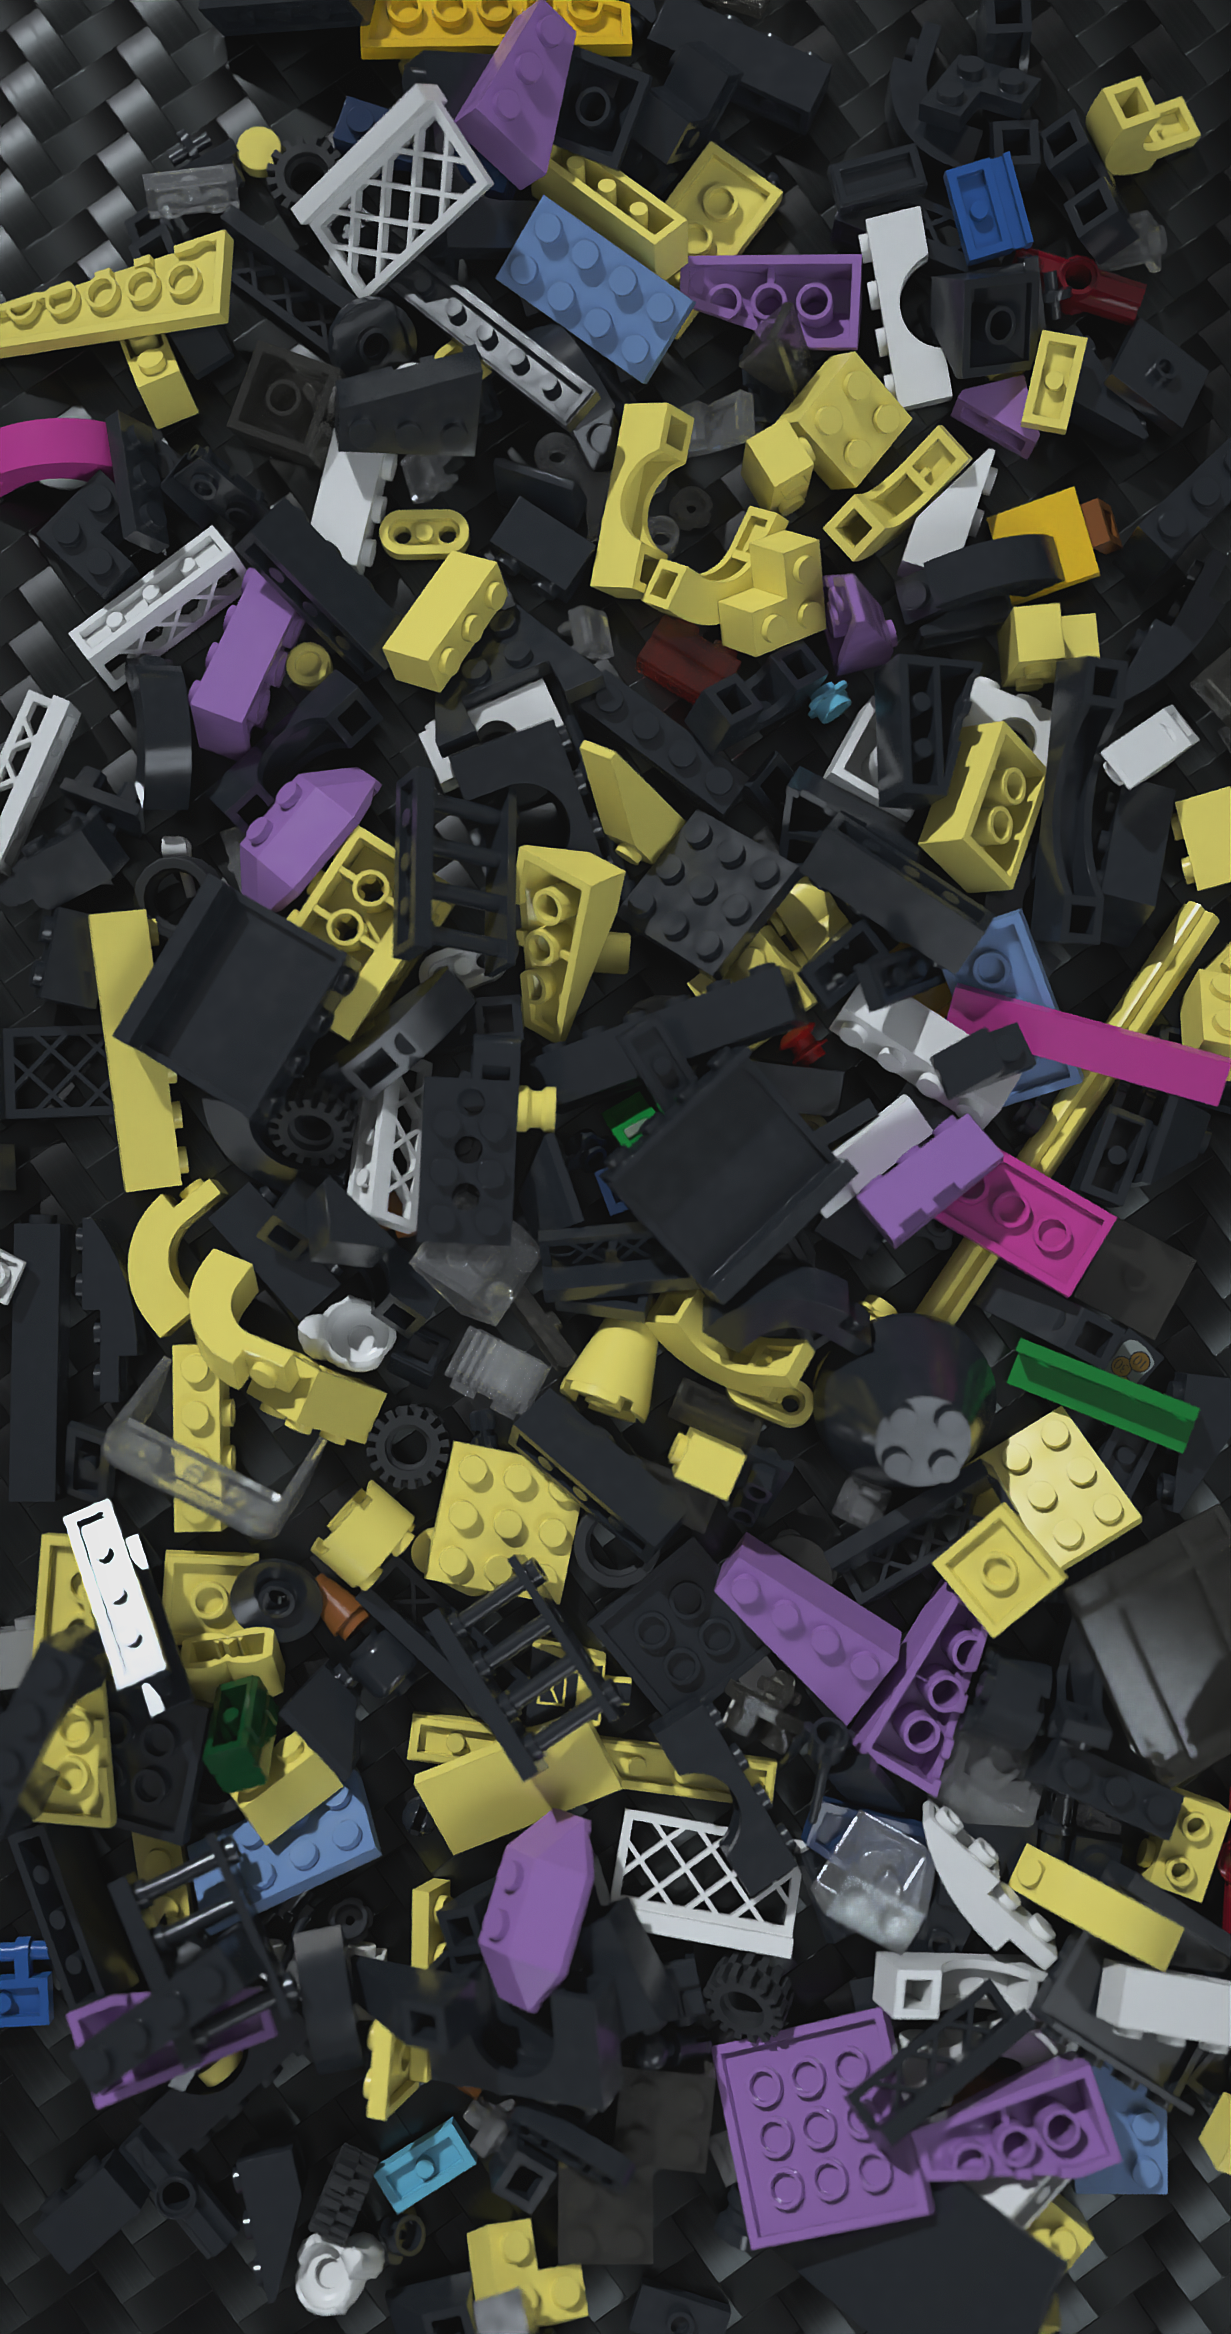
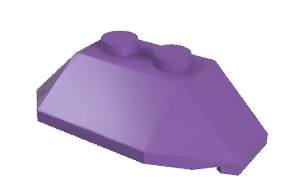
M359 767L298 774L293 781L285 784L279 790L274 804L263 817L257 818L249 826L246 837L240 843L242 894L275 913L283 910L300 895L357 827L371 805L372 797L378 793L382 784Z
M553 1808L506 1846L478 1941L499 1998L532 2013H536L542 2006V2001L551 1995L567 1975L594 1880L593 1850L589 1838L591 1820L557 1808Z

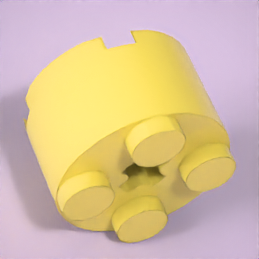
M374 1480L368 1482L367 1490L365 1491L361 1488L329 1522L327 1527L330 1528L332 1533L325 1540L318 1537L310 1551L352 1588L359 1586L365 1592L383 1572L380 1566L390 1553L395 1557L399 1556L414 1538L411 1532L416 1526L413 1523L415 1517Z

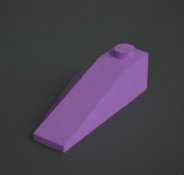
M862 254L688 256V264L680 270V291L696 302L693 310L810 350H858L864 279Z
M853 574L822 576L827 628L824 629V634L836 677L886 664L893 653V647L897 646V635L892 620L885 621L882 607Z
M245 1987L205 2016L204 2019L262 1990L263 1987ZM152 1992L113 1994L67 2013L66 2017L76 2047L86 2042ZM270 2008L212 2037V2043L207 2045L210 2054L203 2062L185 2071L171 2041L96 2097L93 2096L96 2109L277 2036L279 2033Z
M1073 2050L1031 2065L926 2119L909 2132L923 2177L926 2181L984 2180L985 2177L1012 2176L1016 2179H1032V2176H1059L1061 2179H1078L1122 2162L1091 2065Z

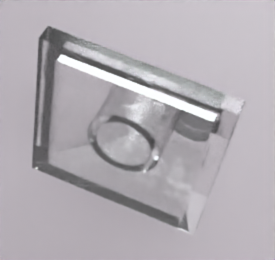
M957 1729L952 1738L954 1744L950 1757L945 1759L939 1778L942 1782L937 1798L928 1793L926 1799L930 1798L940 1808L943 1806L950 1808L965 1823L1030 1827L1034 1823L1043 1789L1023 1780L1037 1740L1034 1739L1026 1751L1017 1752Z

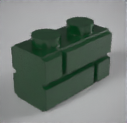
M248 1676L220 1684L216 1688L203 1761L211 1773L216 1774L215 1779L225 1793H235L261 1786L269 1780L279 1707L272 1696L267 1695L268 1690L259 1676Z

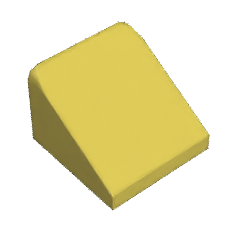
M609 932L593 971L594 973H628L631 935L629 933Z

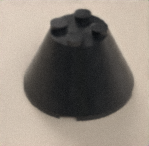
M899 1313L871 1320L872 1347L857 1356L836 1344L825 1358L818 1372L813 1391V1416L823 1445L831 1457L843 1469L860 1480L873 1485L888 1488H914L954 1480L959 1475L960 1468L978 1452L986 1440L994 1420L997 1400L996 1385L986 1357L965 1332L937 1317L917 1313Z

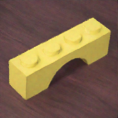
M669 403L625 404L590 584L591 587L616 598L642 599L660 559H668V554L661 551L650 536L648 511L654 492L661 481L673 470L686 464L695 419Z

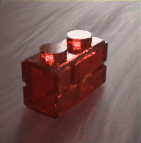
M664 615L652 633L651 638L648 639L638 655L636 671L694 705L703 689L736 672L739 675L742 661L736 658L738 656L737 651L723 646L721 640H715L712 644L699 636L700 630L694 623L680 618L673 620Z

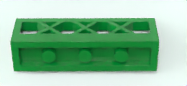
M1020 1338L1016 1348L1018 1355L1007 1384L1179 1453H1184L1200 1408Z

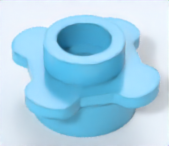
M845 680L840 681L836 685L833 682H828L818 688L810 698L812 702L809 704L811 709L808 713L809 717L813 719L818 716L820 721L825 724L844 713L852 703L845 691L848 683Z

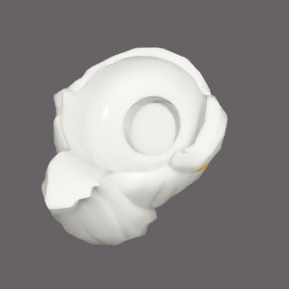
M348 1295L340 1302L331 1305L323 1314L307 1316L298 1326V1338L306 1354L316 1360H328L339 1368L363 1373L376 1369L388 1351L393 1348L397 1338L394 1329L371 1314V1301L356 1298L352 1295Z
M364 2231L361 2233L354 2232L352 2236L347 2237L343 2245L317 2233L304 2239L297 2252L299 2265L295 2275V2285L299 2300L308 2311L322 2316L344 2315L363 2291L366 2280L376 2279L378 2274L382 2272L383 2264L385 2263L382 2243L373 2234Z

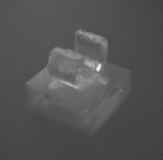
M407 454L400 463L413 504L429 503L439 491H446L458 480L457 474L446 475L443 466L452 458L451 456Z
M584 605L568 610L570 622L562 623L558 627V632L563 635L573 636L574 644L572 648L583 657L596 661L613 657L614 652L606 613Z
M849 1473L831 1513L864 1529L883 1517L893 1492Z
M482 2096L478 2102L473 2100L463 2115V2118L471 2126L479 2130L469 2146L483 2158L496 2152L510 2131L505 2120L515 2102L512 2098L495 2106L489 2099Z

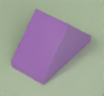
M1024 375L962 390L951 413L953 418L1026 460L1029 458L1040 437L1039 430L1020 427L1028 395Z

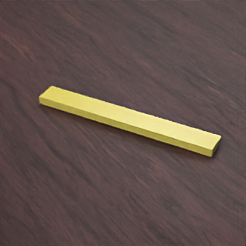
M415 1710L412 1718L407 1760L443 1764L494 1744L498 1740L483 1719ZM599 1735L622 1779V1789L732 1803L730 1791L721 1780L701 1773L679 1776L659 1743ZM744 1755L750 1767L744 1770L743 1773L751 1786L757 1782L760 1783L772 1803L777 1760L774 1758Z

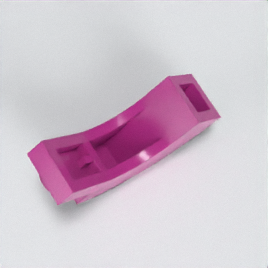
M48 418L19 422L0 428V497L22 485L39 480L75 479L87 482L99 469L115 483L106 422L79 418Z

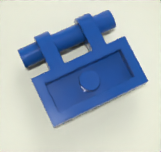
M33 1936L17 1937L16 1942L0 1943V1962L14 1961L15 1974H0V2027L49 2025L54 2019L52 1972H34V1960L51 1959L44 1940L35 1941Z

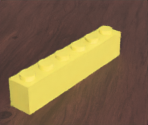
M146 909L91 914L88 916L124 1190L126 1192L182 1185L181 1174L189 1173L186 1147H177L175 1129L183 1128L182 1112L179 1101L171 1102L169 1084L177 1083V1074L141 1051L122 1043L112 1036L154 966L151 947L159 946L156 918L147 919Z

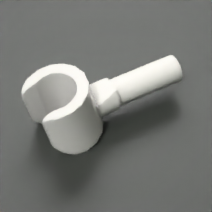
M164 836L162 838L163 858L172 856L191 857V843L186 838L180 836ZM180 872L186 897H195L197 892L193 877L190 874Z

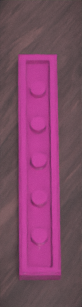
M957 983L946 1019L969 1035L984 1027H987L989 1032L1017 1022L1032 1055L1217 1107L1231 1068V1058L961 983Z

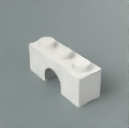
M982 676L975 678L969 699L972 702L970 713L964 718L962 727L1005 721L1012 730L1017 731L1024 737L1028 748L1047 766L1052 711L1042 708V703L1032 696L1026 694L1014 696L999 690L1000 685L989 678Z
M543 678L513 689L508 694L493 701L490 699L466 710L477 732L480 743L491 733L505 732L509 734L550 718L554 719L556 727L563 725V721ZM435 720L425 726L426 731L418 735L443 792L446 793L459 786L448 756L442 759L435 743ZM477 743V744H475V745H473V746H470V747H468V748H466V749H469V748H471V747L477 746V745H479L480 743Z

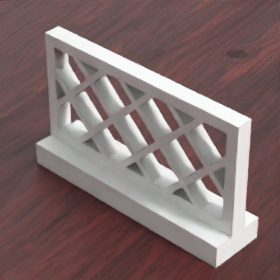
M415 84L291 208L301 225H310L358 298L375 296L494 185V182L444 107L448 101L438 85ZM435 120H437L445 133L443 154L424 151L426 129ZM414 141V149L407 148ZM454 148L460 157L454 156ZM400 154L413 156L411 185L392 182L394 160ZM424 158L443 161L440 190L422 187ZM453 163L465 164L476 181L464 194L451 192ZM382 173V180L375 179ZM368 185L381 187L379 215L361 212L363 190ZM392 189L410 192L408 220L390 217ZM421 194L440 197L438 219L432 224L419 222ZM450 199H456L457 201L450 206ZM351 203V210L345 209ZM338 215L350 217L349 245L338 243L327 227ZM361 219L379 222L377 250L359 247ZM389 224L408 227L407 246L401 254L388 252ZM418 229L425 230V231L418 237ZM359 254L377 257L375 278L367 286L358 274ZM387 259H392L393 261L387 266Z
M625 1808L610 1902L627 1897V1895H621L623 1876L640 1864L654 1884V1887L639 1898L628 1897L645 1932L791 1959L794 1942L792 1934L801 1882V1872L798 1866L772 1882L749 1900L735 1879L737 1876L735 1871L729 1870L716 1851L720 1847L718 1843L725 1835L728 1826ZM633 1820L652 1823L663 1838L641 1855L630 1841ZM660 1825L676 1827L677 1829L666 1835ZM685 1830L697 1831L707 1845V1848L685 1863L671 1843V1840ZM705 1833L722 1837L712 1844ZM793 1839L797 1845L794 1848V1853L806 1847L803 1840ZM667 1844L681 1867L659 1883L644 1860ZM629 1847L636 1859L625 1866ZM712 1853L726 1873V1876L704 1891L689 1869ZM683 1873L687 1874L700 1894L685 1906L673 1904L663 1890L664 1887ZM790 1879L788 1894L786 1895L780 1886ZM731 1881L745 1903L731 1914L719 1913L708 1897ZM775 1889L786 1903L783 1924L764 1921L754 1907L756 1903ZM659 1892L665 1902L648 1899ZM705 1901L711 1911L694 1907ZM750 1909L756 1919L741 1917L740 1915Z

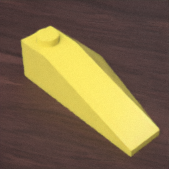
M524 845L519 847L516 863V904L520 905L522 928L516 930V937L519 945L524 947L526 969L520 974L524 1023L527 1028L553 1043L566 1041L617 914L626 871L590 852Z

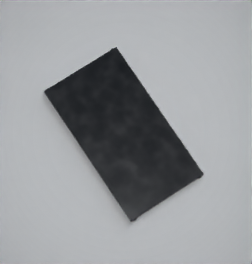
M961 2180L928 2181L935 2207V2212L932 2214L768 2246L869 2334H1040L1069 2266V2262Z

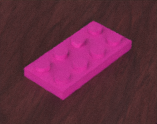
M999 1149L1004 1155L1003 1162L933 1219L1062 1296L1069 1298L1117 1217Z

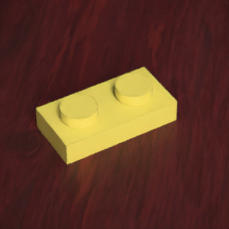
M1042 330L1020 427L1062 435L1066 434L1088 338Z

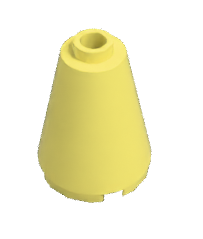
M654 1297L652 1299L649 1312L652 1309L655 1302L657 1301ZM605 1317L562 1381L560 1392L575 1402L579 1394L586 1397L585 1401L589 1403L588 1408L596 1412L635 1423L637 1418L642 1424L645 1423L650 1410L658 1339L645 1323Z

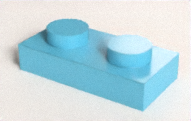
M451 2117L379 2163L373 2176L395 2212L399 2214L477 2164L478 2156L455 2118Z

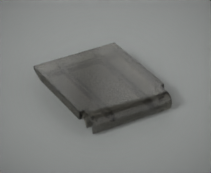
M1216 1504L1062 1591L1133 1753L1141 1758L1145 1757L1160 1785L1169 1789H1173L1231 1754V1521L1221 1505Z

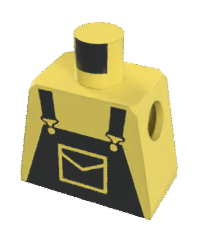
M542 1636L533 1643L530 1679L566 1655L557 1639ZM584 1647L604 1680L611 1678L622 1692L625 1703L622 1705L629 1706L632 1678L605 1675L606 1653ZM578 1671L527 1705L526 1730L563 1716L592 1696ZM601 1713L591 1719L594 1727L600 1726Z

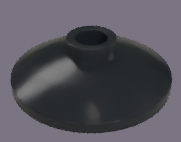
M265 1559L249 1565L237 1576L231 1589L230 1605L235 1619L243 1629L252 1627L274 1629L277 1640L281 1643L297 1640L308 1634L315 1627L321 1616L323 1595L316 1579L302 1566L283 1559ZM273 1590L282 1591V1592H284L286 1595H284V1596L276 1595V1594L273 1592Z

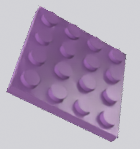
M882 2007L780 2030L775 2038L771 2036L767 2042H762L760 2037H758L757 2042L752 2043L748 2042V2038L711 2047L751 2250L928 2215L935 2212L929 2182L923 2177L910 2134L908 2133L893 2147L878 2149L843 2098V2096L898 2052L890 2016ZM902 2071L901 2085L906 2086ZM893 2072L882 2081L892 2083ZM873 2087L860 2098L876 2123L890 2111L891 2090ZM900 2092L899 2104L908 2097V2094Z

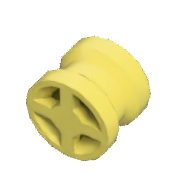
M519 1085L517 1132H526L529 1128H540L544 1133H553L556 1115V1087H546L542 1091H532L529 1086Z

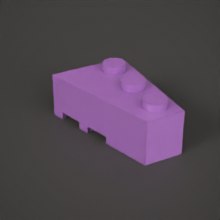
M538 0L515 18L454 120L464 138L519 190L524 189L547 174L576 37V31L545 0Z
M968 1113L958 1120L954 1115L947 1118L932 1132L935 1138L921 1148L918 1145L913 1146L896 1161L898 1166L885 1176H882V1174L878 1175L860 1190L861 1194L857 1196L859 1208L894 1250L1003 1162L1004 1155Z

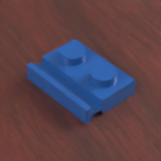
M1010 151L994 159L989 157L945 171L943 179L967 267L1009 255L1015 250L1031 248L1034 240Z

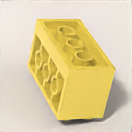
M359 825L333 854L335 859L327 871L320 870L312 879L307 888V894L310 897L301 911L294 909L287 917V920L338 950L346 952L362 964L358 970V982L352 992L345 997L343 996L333 1012L335 1018L329 1030L349 1044L375 1026L374 1017L389 1007L423 955H419L410 962L393 959L395 848ZM433 873L436 881L450 884ZM383 892V896L379 900L370 902L369 897L373 893ZM432 900V920L435 922V926L441 927L455 904ZM356 928L358 931L356 937L346 941L344 938L345 934L349 930Z

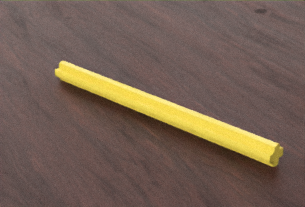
M1188 901L1187 904L1184 903L1105 1024L1146 1035L1219 924L1220 920L1213 913L1205 911L1198 903ZM1081 1068L1084 1075L1083 1082L1060 1090L1050 1106L1051 1111L1044 1124L1032 1138L1028 1139L1016 1159L1051 1178L1117 1078ZM964 1237L914 1313L937 1317L955 1325L999 1257Z

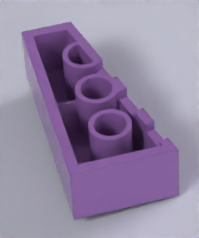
M248 568L241 585L242 596L237 606L232 604L226 613L223 624L225 632L220 642H213L209 648L205 662L207 669L202 680H195L188 694V704L191 707L199 747L235 761H239L251 749L250 738L254 728L264 729L269 716L267 708L270 701V686L279 688L285 675L288 657L287 652H284L285 647L293 649L296 646L305 620L253 568Z
M747 1532L723 1563L714 1592L847 1726L897 1662L902 1632Z
M942 1578L900 1645L897 1662L870 1695L850 1730L855 1732L853 1745L858 1752L862 1754L869 1753L877 1763L936 1798L942 1782L939 1778L945 1759H949L954 1744L952 1739L959 1715L960 1713L963 1714L969 1697L966 1693L973 1672L977 1671L988 1636V1631L947 1581Z

